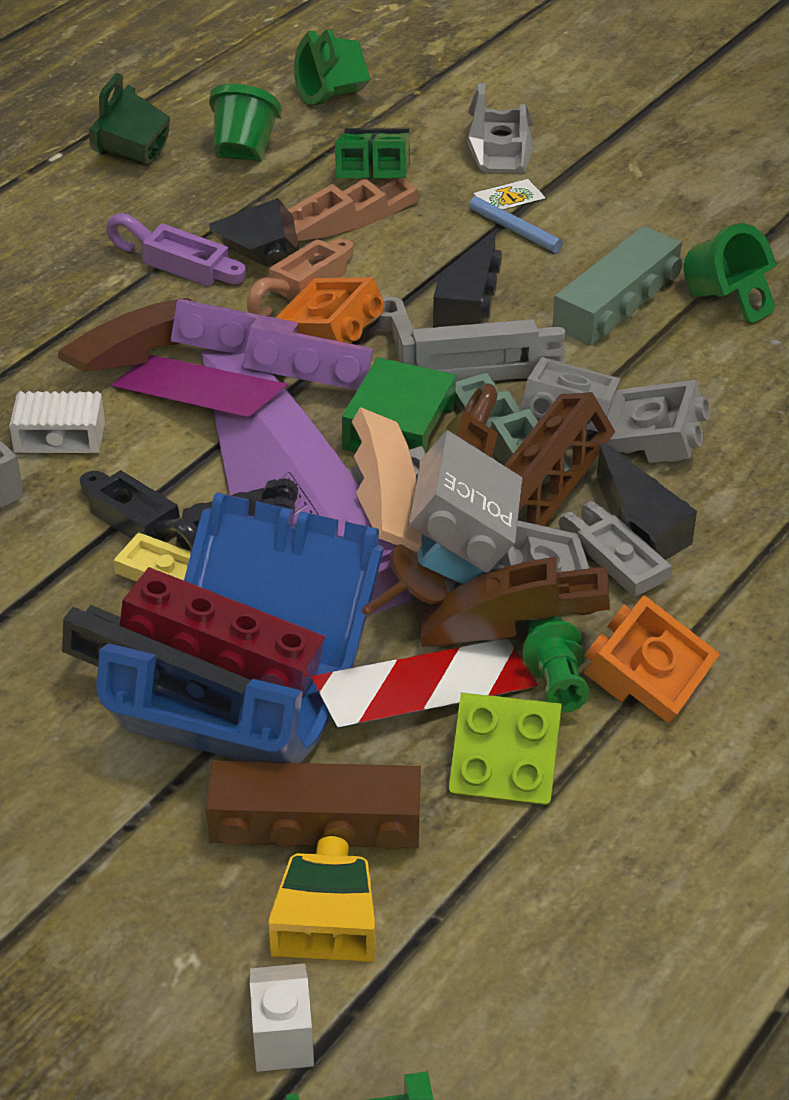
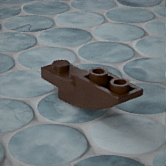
M555 556L522 562L481 575L453 589L445 595V598L440 603L431 604L423 611L420 638L422 647L433 645L451 646L460 642L478 640L496 641L505 637L517 636V620H542L551 616L569 614L589 615L597 611L610 610L607 566L559 572Z

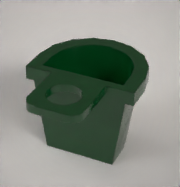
M116 73L100 92L99 118L89 128L90 147L101 155L111 152L148 165L152 164L166 144L169 134L170 116L135 94L134 87L127 85L123 89V75ZM114 89L113 95L108 102L109 95L111 91Z

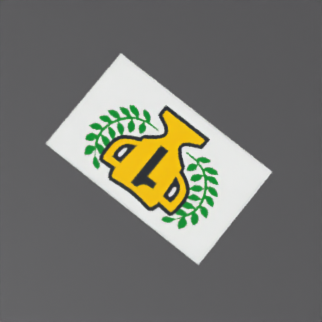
M529 179L474 193L475 196L501 209L545 199L543 194Z

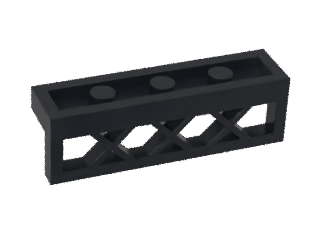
M90 605L86 611L72 607L64 617L63 653L97 667L100 649L108 643L155 654L156 661L152 690L238 725L242 720L245 688L251 681L250 679L119 626V616Z

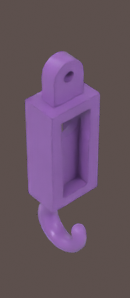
M126 213L114 214L107 221V235L119 249L133 252L135 245L125 241L120 236L118 226L127 228L142 243L143 263L208 287L216 279L230 284H239L245 280V265L228 258L227 246L163 223L153 232H150L136 218Z

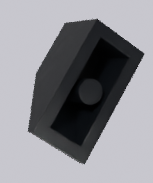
M279 198L209 224L212 233L224 246L264 266L275 265L299 250L293 215Z

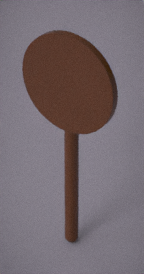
M399 544L390 553V563L400 582L362 608V613L370 615L405 589L423 602L429 604L440 603L447 594L444 577L442 574L422 566L418 562L417 552Z

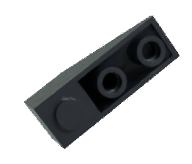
M489 234L439 274L433 297V328L482 324L483 318L490 319L492 296H495L497 273H500L502 250H495L496 234Z
M603 442L600 444L597 480L611 516L615 515L664 560L692 545L697 511L607 443Z

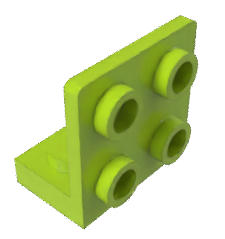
M461 692L449 782L450 792L456 795L549 805L552 795L558 734L560 732L561 704Z

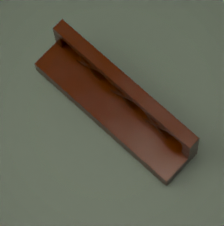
M593 392L560 394L505 463V467L522 477L519 511L523 505H528L527 523L540 526L547 524L599 455L600 444L603 442L608 443L614 435L615 430ZM591 419L598 432L590 442H586V424ZM569 446H573L572 466L568 471H564V452ZM549 475L550 495L545 501H541V484L543 479Z

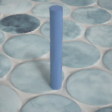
M477 196L471 199L469 203L470 210L553 253H558L562 248L563 241L558 237Z

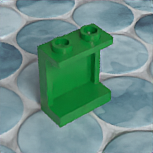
M377 357L342 415V449L356 453L362 443L352 423L361 407L396 421L409 450L422 446L425 453H427L428 438L443 410L452 411L455 406L456 374Z

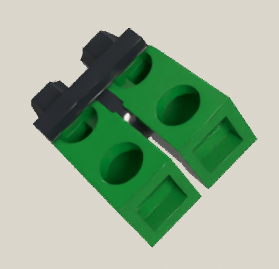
M410 127L345 128V134H342L335 141L336 178H369L370 165H373V178L407 177V165H410Z

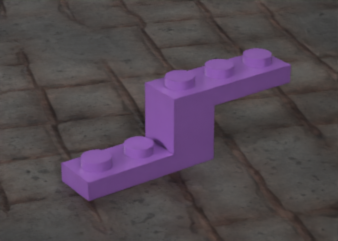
M179 299L176 303L171 336L172 342L232 354L245 353L243 368L358 390L370 370L374 348L297 333L298 322Z

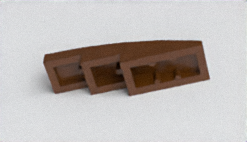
M182 298L183 300L193 301L189 298ZM179 299L155 303L114 318L88 331L60 349L58 359L83 372L147 363L149 348L179 344L171 341L176 303Z

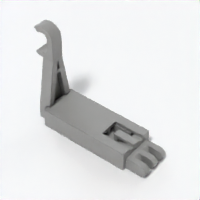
M382 297L385 305L380 316V329L392 330L399 362L456 374V381L486 372L492 381L529 378L541 357L564 363V358L561 357L565 354V344L561 342L565 340L564 328H537L534 319L413 329L403 301L396 297Z

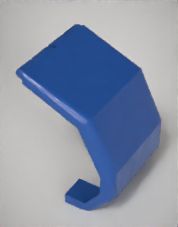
M216 493L212 501V508H206L201 513L184 581L326 636L316 675L354 668L367 615L362 613V608L371 601L384 547L378 545L379 529L346 521L344 537L338 536V519L301 511L298 515L296 526H294L293 509L256 501L255 515L249 516V499ZM110 643L100 649L96 683L98 697L122 728L132 733L246 762L301 763L318 744L331 717L313 680L302 696L303 691L252 679L245 688L242 720L236 725L152 690L156 661L155 654Z

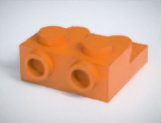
M373 277L313 278L275 318L298 322L297 333L351 344L352 341H356L361 337L363 327L370 324L373 318L381 316L385 303Z
M643 595L632 610L624 604L607 625L614 632L612 636L607 638L601 633L584 654V657L590 660L591 663L583 673L621 703L630 693L669 724L687 702L720 656V653Z

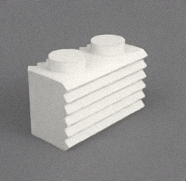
M19 391L16 395L9 425L14 453H100L105 426L102 395L98 391L94 394L89 391L86 393L70 391L68 394L64 391L60 394L56 391H53L51 394L47 391H36L35 393L28 391L26 394Z

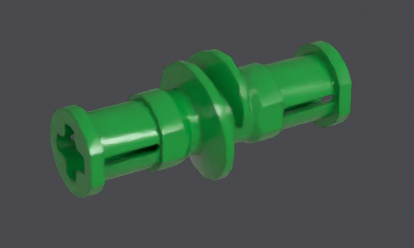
M551 616L542 620L524 619L529 627L528 636L523 644L522 656L525 665L531 672L541 676L546 683L544 691L546 702L561 704V712L563 713L573 712L581 708L589 698V687L584 678L580 677L578 673L579 667L584 663L583 647H581L582 637L579 629L569 622H564L560 616Z

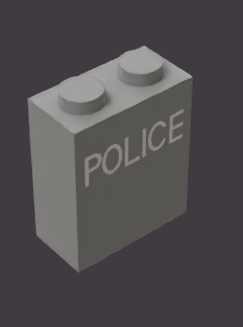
M446 430L420 461L409 526L488 573L515 544L522 477Z

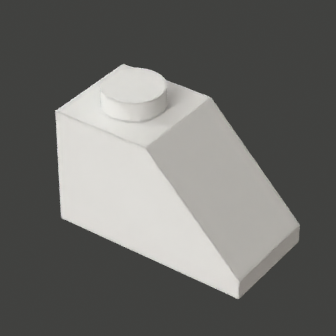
M294 964L250 968L256 1072L313 1067L312 1022L306 965Z

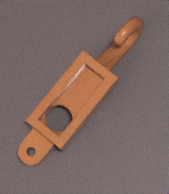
M340 238L326 243L315 239L270 267L269 277L259 279L250 289L247 298L248 313L269 316L272 313L270 306L266 305L260 309V302L268 290L292 301L313 278H339L346 273L347 260L353 256L352 241Z

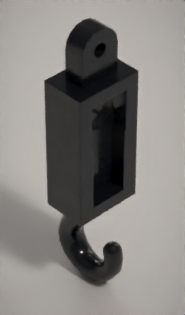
M122 470L110 477L100 471H89L80 477L81 490L88 497L91 513L131 539L138 532L161 541L173 533H178L186 540L192 551L198 528L191 521L180 518L176 503ZM125 500L128 503L122 504L121 501Z

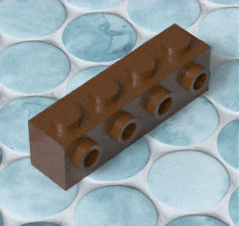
M212 761L206 804L209 843H225L227 845L266 844L283 847L295 845L317 846L320 839L327 836H336L344 839L349 847H381L390 850L419 848L421 766Z

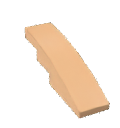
M360 407L352 421L362 441L354 458L364 476L356 494L372 527L379 529V539L395 545L402 544L418 553L422 546L421 532L409 526L417 481L408 445L396 421Z

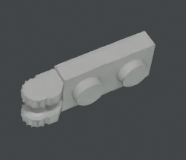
M590 501L581 506L582 519L576 517V514L570 511L559 517L560 530L578 534L583 550L601 567L607 566V573L633 597L670 580L672 566L615 515L611 516L601 506L599 507L598 503Z

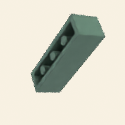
M642 226L554 296L552 327L564 328L566 335L592 346L604 335L611 333L614 327L624 318L631 316L647 299L653 298L665 284L677 278L682 268V259H680L682 242Z

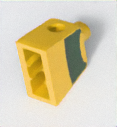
M327 836L318 841L316 854L297 853L290 857L269 917L271 956L375 962V917L368 861L363 857L348 856L349 845L344 839L336 836Z

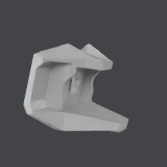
M479 82L476 85V90L468 113L473 116V121L467 143L479 169L485 173L523 174L526 172L534 149L529 126L534 124L526 104H520L518 109L510 108L506 111L487 109L485 107V83ZM505 130L511 134L501 137L492 134V132Z

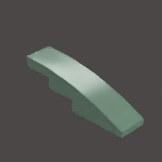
M487 372L456 381L455 405L460 412L465 410L468 401L479 386L486 383L495 386L498 392L497 401L485 425L498 433L493 454L505 465L538 423V420L530 408L521 411L508 390L499 392ZM564 461V471H568L569 467ZM549 475L543 479L542 484L550 481Z

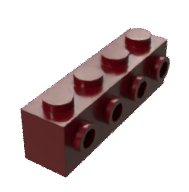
M151 567L145 570L122 600L119 624L121 627L247 679H256L303 691L302 696L312 682L311 676L316 675L318 672L326 637Z

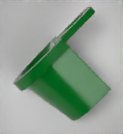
M325 30L321 36L317 35L316 31H307L296 49L294 59L295 83L300 97L307 104L321 105L330 97L360 92L371 80L359 41L335 38L332 30Z
M244 84L216 86L211 90L209 105L212 112H214V152L219 158L262 162L275 119H281L282 116L280 102L269 92L254 86Z
M746 223L726 226L714 238L697 244L688 251L684 259L683 271L691 297L710 295L721 297L735 291L743 317L747 323L757 322L775 309V303L764 273L777 267L765 235L755 226ZM753 288L757 289L762 296V305L757 311L749 304V294Z

